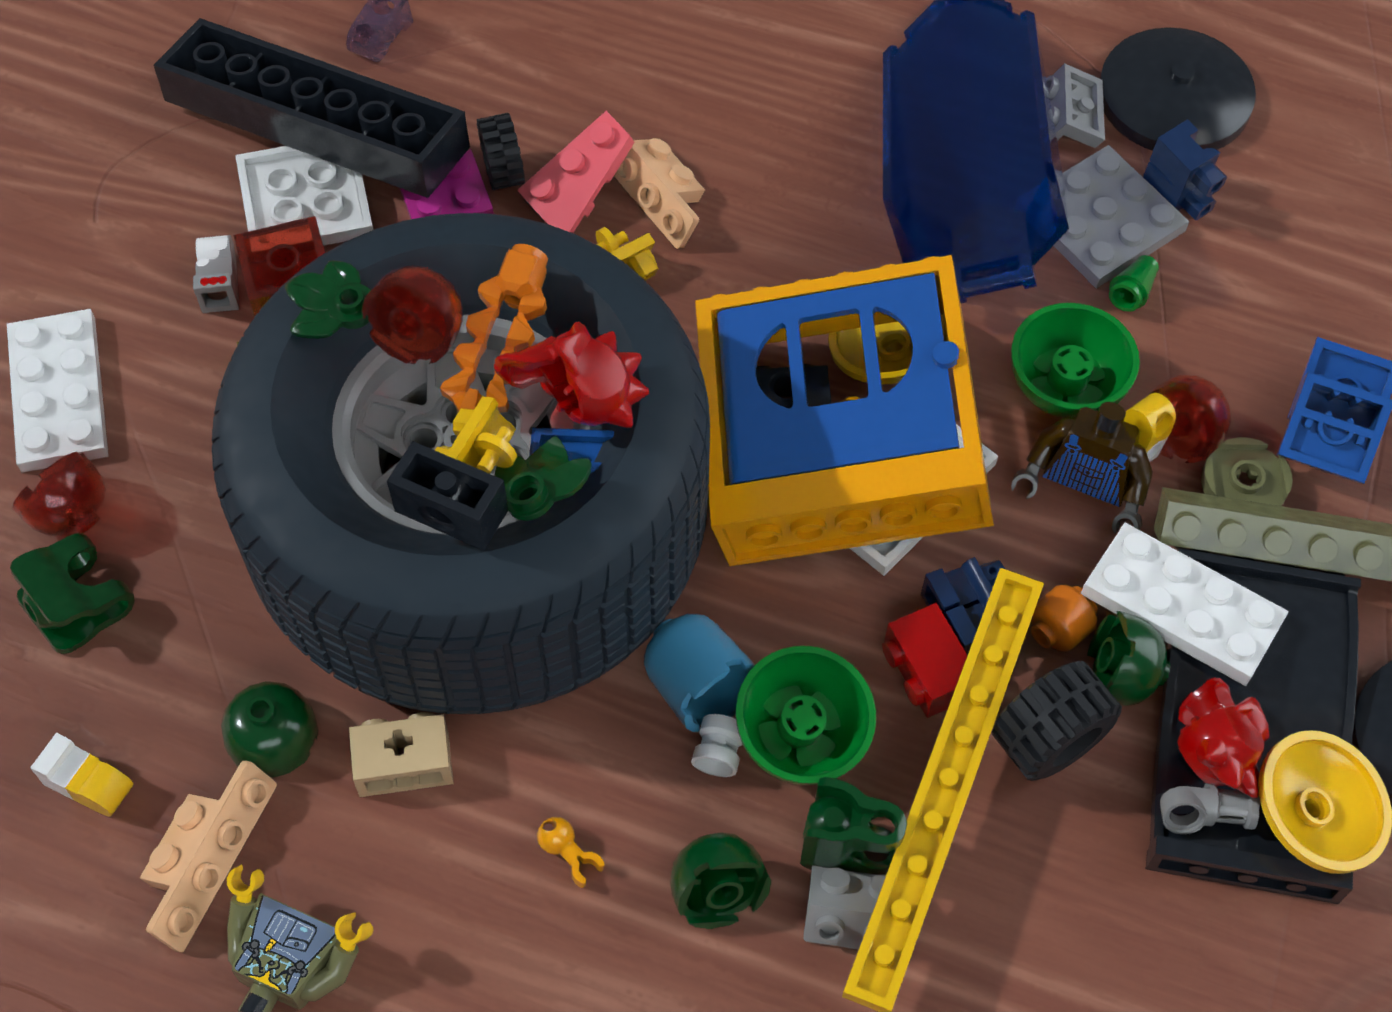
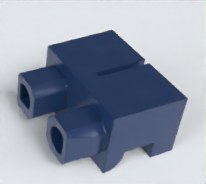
M1187 119L1158 137L1143 178L1178 211L1183 208L1196 221L1213 210L1216 200L1211 195L1224 186L1227 176L1215 165L1221 152L1213 148L1203 150L1195 141L1199 130Z
M973 557L965 561L960 568L945 573L941 568L925 574L921 590L922 598L927 606L934 603L938 604L967 655L1000 568L1005 569L1000 560L979 565L976 558Z

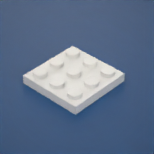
M288 146L235 155L250 246L254 259L344 242L374 230L361 173Z

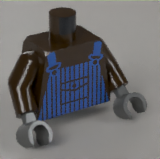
M1105 402L1101 404L1098 411L1088 407L1080 408L1074 418L1065 417L1043 429L1026 459L1029 462L1027 468L1015 473L1011 489L1012 491L1014 490L1018 480L1022 478L1029 479L1033 486L1030 488L1026 499L1033 497L1039 484L1037 475L1040 469H1043L1045 471L1042 477L1120 507L1122 502L1125 501V509L1112 522V530L1116 534L1122 518L1130 519L1134 527L1140 530L1142 518L1138 514L1139 505L1144 506L1153 470L1145 448L1138 444L1140 430L1137 426L1124 422L1126 412L1121 405L1114 402Z

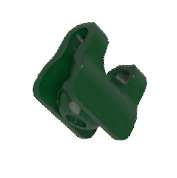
M75 533L48 547L26 552L15 558L10 566L13 577L21 586L17 592L19 605L52 648L60 654H67L77 650L93 639L100 631L126 617L132 610L135 602L133 592L123 581L111 579L95 586L82 585L76 582L77 579L92 569L97 560L96 546L84 534Z
M829 777L820 778L815 802L810 805L806 819L800 864L812 870V866L886 875L896 848L903 842L907 826L905 814L897 805L866 796L854 785L845 781ZM877 817H885L892 821L895 831L892 833L870 822ZM863 851L888 853V857L881 862H874L868 859Z

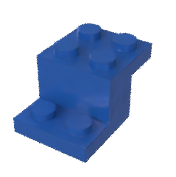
M1317 337L1288 413L1287 419H1289V423L1277 456L1364 484L1392 410V399H1390L1392 394V361Z

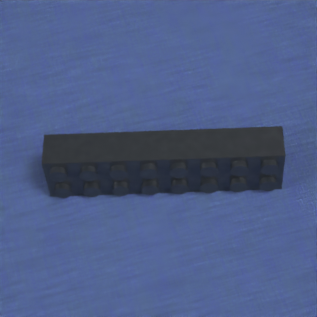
M199 18L153 65L166 102L426 198L430 197L470 148L465 111Z

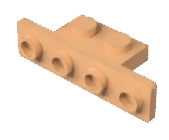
M657 138L634 140V145L614 177L676 249L684 248L699 222V217L687 203L699 202L705 189L694 178L693 172L684 166L672 153L670 146L666 142Z
M242 761L220 800L188 794L183 804L177 809L171 825L158 847L152 852L149 862L140 876V879L151 887L167 891L149 921L146 931L174 951H185L276 789V782L250 761Z

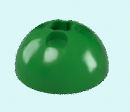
M1058 303L1035 311L1018 327L1011 348L1012 370L1020 390L1036 407L1048 414L1061 418H1074L1080 408L1084 407L1098 411L1102 403L1114 402L1118 404L1132 388L1140 365L1139 351L1128 329L1111 314L1099 308L1080 303Z
M793 646L767 655L749 671L737 697L736 726L746 752L762 770L787 783L816 785L820 778L829 777L837 779L843 776L864 757L874 737L876 707L866 680L846 659L823 648ZM787 721H790L792 727L796 730L795 732L790 728ZM813 728L815 729L809 734H806V732L812 730Z

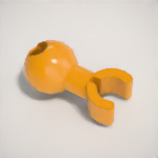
M551 817L543 821L537 832L538 844L549 854H560L572 867L571 875L574 883L580 888H584L586 886V878L579 872V861L583 864H592L599 872H602L604 870L603 859L596 853L584 852L574 842V829L567 820L561 817ZM546 824H552L554 829L546 831L543 827Z

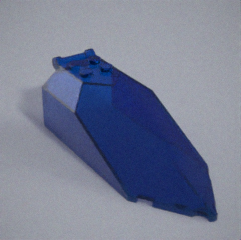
M934 0L904 31L907 40L899 48L895 45H890L883 52V202L903 263L920 261L931 256L943 257L952 255L961 304L966 303L967 298L1019 286H1023L1024 289L1037 287L1034 265L1069 230L1061 160L1035 13L1025 10L1020 15L1012 12L1011 3L1004 0Z

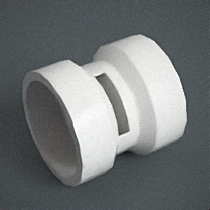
M719 714L704 716L699 731L702 741L701 744L695 746L691 763L695 768L706 774L718 777H732L736 775L740 761L737 755L738 747L743 745L738 734L736 719Z

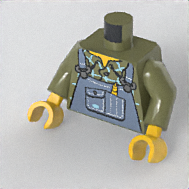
M242 864L232 869L227 876L228 889L234 894L230 901L227 923L228 961L232 965V972L239 982L250 987L238 1012H272L277 1001L301 1010L308 1002H316L342 986L346 982L359 952L356 944L368 939L372 935V924L370 922L362 924L356 935L351 926L353 919L356 917V912L340 917L335 926H332L262 893L259 894L256 900L252 896V892L262 886L264 882L263 872L260 869L253 871L250 878V886H248L241 879Z

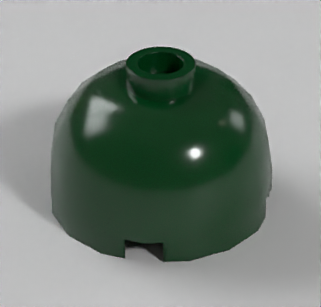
M1116 611L1118 617L1111 614L1107 615L1096 629L1089 645L1087 656L1095 658L1093 672L1120 705L1130 706L1141 703L1151 696L1159 686L1164 685L1170 673V662L1167 660V650L1163 637L1148 621L1135 615Z
M271 681L250 685L236 694L226 707L221 723L225 749L238 767L242 761H250L270 778L289 774L304 764L310 756L309 750L313 746L315 738L317 741L319 732L315 713L304 696L298 690L285 683Z
M720 832L700 836L680 851L673 862L670 886L679 914L686 916L690 925L695 928L714 929L738 922L739 919L734 913L743 911L749 905L752 912L757 910L770 893L771 879L759 853L753 845L735 834Z

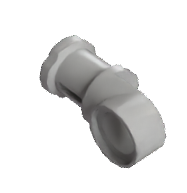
M1205 784L1203 788L1190 786L1175 787L1165 792L1160 799L1163 824L1166 829L1173 833L1191 834L1197 832L1203 826L1212 827L1215 822L1240 824L1244 829L1251 830L1255 829L1258 824L1259 795L1257 798H1252L1239 790L1220 789L1217 786ZM1181 805H1189L1196 808L1195 811L1188 815L1179 816L1171 813L1175 807Z

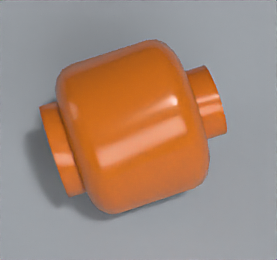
M1057 585L1037 602L1031 619V634L1042 647H1052L1057 651L1068 652L1096 629V613L1098 608L1096 602L1081 594L1083 588Z

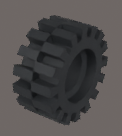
M503 113L477 119L480 147L492 190L524 184L523 161L510 114Z

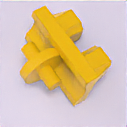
M606 227L596 231L598 243L596 245L623 261L645 281L656 275L659 268L651 252L655 241L650 233L619 248V246L629 241L624 231L615 235Z
M482 396L475 409L461 408L454 418L453 432L457 438L452 446L436 447L435 451L490 474L494 466L509 468L515 462L517 453L509 442L516 429L512 423L500 414L495 398Z

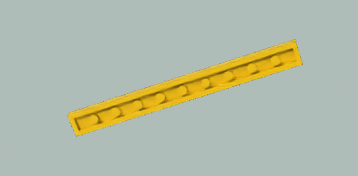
M1000 568L908 815L903 842L895 850L844 988L842 997L878 1012H892L1044 585L1043 582Z

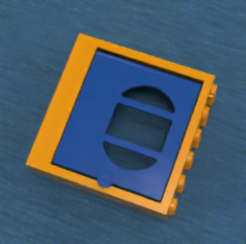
M952 255L943 257L931 256L920 261L897 265L886 264L875 269L842 272L835 276L813 280L801 279L790 284L757 287L750 291L728 295L717 294L710 298L695 300L699 362L706 386L710 414L708 486L711 527L729 566L994 526L962 308ZM945 313L949 341H944L941 314ZM898 321L906 329L912 340V359L901 381L890 391L883 392L875 325ZM861 328L868 397L809 407L807 403L801 338ZM787 341L793 406L790 409L773 402L758 385L756 376L757 361L765 344ZM951 367L953 368L964 448L959 447L948 370Z

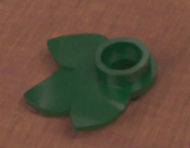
M329 261L323 270V274L303 273L294 277L285 285L289 298L302 309L290 328L291 334L297 337L320 339L332 336L341 327L347 329L361 328L371 321L376 308L373 292L370 288L361 284L358 270L346 262Z
M554 436L526 460L517 456L511 467L501 468L497 466L494 476L504 480L508 504L507 510L518 520L528 521L544 515L555 501L568 498L579 491L588 480L592 465L587 458L570 461L564 445L557 436Z

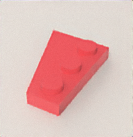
M606 110L517 191L546 224L574 233L583 217L588 218L595 207L594 199L603 185L610 183L635 142Z

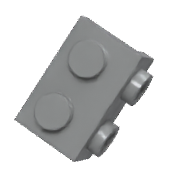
M812 866L803 939L806 942L859 949L886 875Z

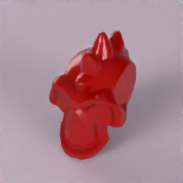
M575 322L568 332L557 337L550 336L544 341L519 352L505 353L497 356L493 367L506 383L519 389H524L539 382L542 389L558 402L556 408L559 413L565 411L568 418L573 422L588 426L609 423L631 428L633 426L631 405L649 394V389L633 376L642 360L641 354L637 352H617V339L613 331L593 338L586 326L581 322Z
M1221 678L1208 679L1197 690L1191 691L1179 707L1178 720L1185 727L1180 730V736L1177 741L1178 749L1195 774L1205 783L1214 786L1227 785L1238 789L1252 798H1257L1259 795L1258 782L1260 773L1257 763L1262 756L1264 742L1269 738V727L1261 705L1254 697H1248L1236 705L1231 696L1229 686Z

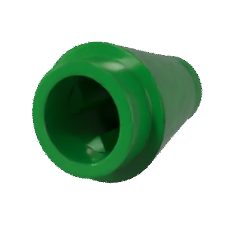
M1148 255L1139 256L1137 260L1111 280L1109 299L1116 308L1131 312L1146 304L1159 271V264L1153 257Z

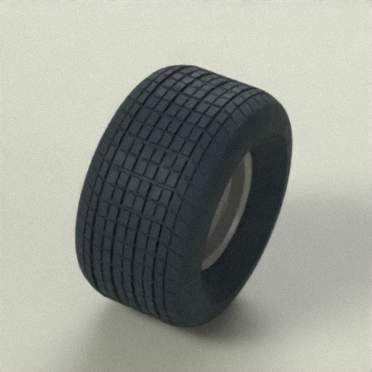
M484 213L432 215L384 226L344 242L321 255L296 273L291 279L303 273L323 274L326 264L332 260L349 263L358 270L361 284L367 286L373 292L376 308L371 321L361 328L347 329L341 327L332 336L320 339L297 337L291 334L290 328L302 309L287 295L285 285L290 281L288 280L259 310L260 312L256 314L243 333L244 336L241 337L231 357L232 361L228 363L220 385L221 388L218 392L212 429V462L218 498L257 594L267 612L270 613L271 618L284 635L289 636V640L305 656L309 655L311 657L310 660L328 674L333 672L334 678L354 689L358 687V690L362 693L406 708L445 714L503 712L543 703L572 692L599 678L640 647L669 614L689 580L704 538L709 495L710 414L704 378L686 333L676 316L658 293L623 261L602 247L574 233L529 219ZM515 244H528L540 249L548 257L546 278L541 289L546 300L547 310L545 315L527 321L535 336L532 346L550 336L557 337L568 332L575 322H581L585 325L593 338L613 331L617 339V352H637L641 354L642 360L633 376L649 389V394L631 405L633 413V426L631 428L609 423L588 426L573 422L568 418L565 411L559 413L556 408L558 402L542 389L539 382L524 389L505 384L509 409L508 412L500 414L515 427L516 430L509 443L515 449L517 456L524 458V460L529 457L532 427L536 428L539 424L543 428L612 430L615 432L613 438L602 443V447L594 461L602 464L593 473H590L588 480L579 491L568 498L555 501L544 515L533 520H518L508 511L483 551L395 512L387 480L397 464L384 473L385 462L388 453L401 459L412 441L426 447H433L432 449L435 450L436 447L441 446L451 447L457 436L453 432V420L458 411L452 401L442 396L441 384L462 371L454 361L453 352L460 343H470L475 340L467 332L466 322L468 315L488 308L479 297V285L498 275L506 252L509 249L511 250ZM504 300L500 308V314L496 318L488 338L486 351L481 356L476 369L474 382L470 385V388L478 390L484 397H486L489 382L494 377L495 370L493 367L495 358L500 356L502 349L505 348L508 332L514 317L518 313V309L509 307ZM494 466L493 470L490 473L491 475L495 474L497 466Z

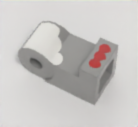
M231 235L197 238L196 276H193V290L202 313L239 310L237 262ZM226 291L228 295L221 300H213L208 297V293Z

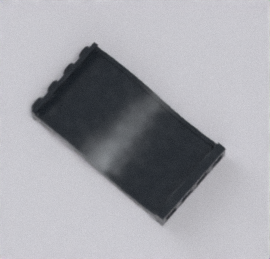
M1179 548V552L1289 612L1247 686L1242 685L1168 643L1167 660L1170 662V673L1163 685L1153 775L1150 845L1147 850L1145 869L1339 904L1353 889V872L1344 874L1323 872L1297 859L1276 838L1265 818L1261 803L1258 824L1255 829H1244L1240 824L1215 822L1212 827L1203 826L1200 830L1191 834H1177L1166 829L1163 824L1160 799L1165 792L1175 787L1190 786L1203 788L1207 784L1195 774L1178 749L1177 741L1180 736V730L1185 727L1178 720L1179 707L1191 691L1194 692L1211 678H1221L1229 686L1231 696L1236 705L1248 697H1254L1260 703L1268 723L1269 738L1264 742V750L1257 763L1259 771L1270 749L1282 739L1297 732L1311 730L1326 732L1352 745L1359 645L1357 595L1361 588V579L1347 577L1343 573L1317 572L1300 569V567L1293 565H1275L1257 562L1250 558L1228 557L1211 554L1207 551ZM1227 785L1217 786L1220 789L1238 790ZM1181 805L1175 807L1171 813L1179 816L1188 815L1195 811L1196 808L1189 805Z

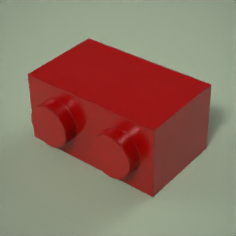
M934 603L888 623L885 640L882 643L883 653L887 662L892 668L898 667L905 679L904 689L910 702L914 706L920 705L927 718L948 709L968 656L938 604Z

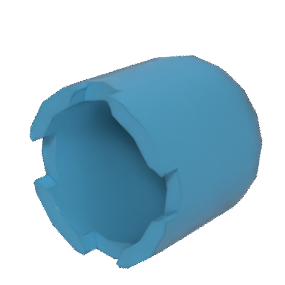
M685 614L662 622L654 631L644 654V666L650 681L685 728L692 732L700 731L699 727L702 724L703 717L706 715L719 714L733 717L736 714V703L740 687L749 671L755 666L754 662L717 623L701 614Z

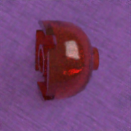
M405 266L390 271L365 296L362 307L363 320L368 315L369 322L373 327L369 332L373 341L388 355L404 363L414 365L419 359H431L429 364L440 360L455 343L463 323L461 298L454 285L441 273L423 266Z
M1178 375L1162 382L1151 392L1165 396L1172 403L1176 412L1173 428L1160 451L1162 456L1172 459L1173 454L1181 459H1188L1185 463H1196L1207 459L1225 440L1231 424L1229 402L1223 391L1212 381L1200 376Z
M76 451L62 457L38 475L42 480L35 487L34 491L26 486L16 497L12 509L25 523L42 534L64 536L74 530L79 534H84L100 520L96 512L104 502L106 488L103 477L96 466L83 452L79 454Z

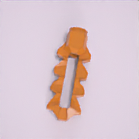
M515 244L511 250L509 249L506 252L498 275L479 285V297L488 308L468 315L466 322L467 332L475 340L470 343H460L456 347L453 357L462 371L442 382L440 387L442 396L452 401L458 412L461 408L475 409L482 398L479 391L470 388V385L474 382L476 369L481 356L486 351L488 338L495 320L500 314L503 300L509 307L518 309V313L513 319L506 338L505 348L502 349L500 355L519 352L532 346L535 340L534 332L527 321L545 315L547 310L546 300L541 289L546 278L548 257L543 251L534 246ZM495 371L493 379L489 382L486 397L495 398L500 413L508 412L509 402L504 386L508 383Z

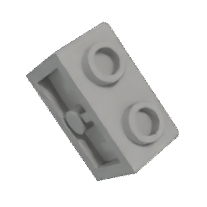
M1064 63L1052 76H1048L1041 86L1043 144L1051 147L1064 135L1096 148L1105 140L1103 81Z

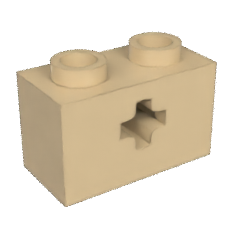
M420 712L409 716L405 720L389 722L385 719H371L363 722L361 726L349 727L352 774L359 797L454 784L449 732L444 714L435 715L430 712ZM405 747L404 754L398 756L399 748Z

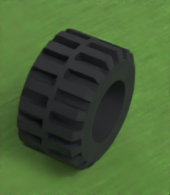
M1077 661L1050 671L1023 690L1000 714L992 730V735L1027 780L1035 781L1060 772L1098 744L1116 724L1122 712V706L1087 663Z

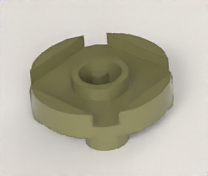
M1238 437L1224 441L1219 445L1218 449L1209 455L1202 468L1201 485L1204 494L1282 506L1292 488V472L1289 464L1283 457L1279 456L1277 458L1272 452L1267 450L1268 444L1253 438ZM1241 472H1245L1249 479L1256 480L1257 483L1247 486L1239 482L1238 478Z

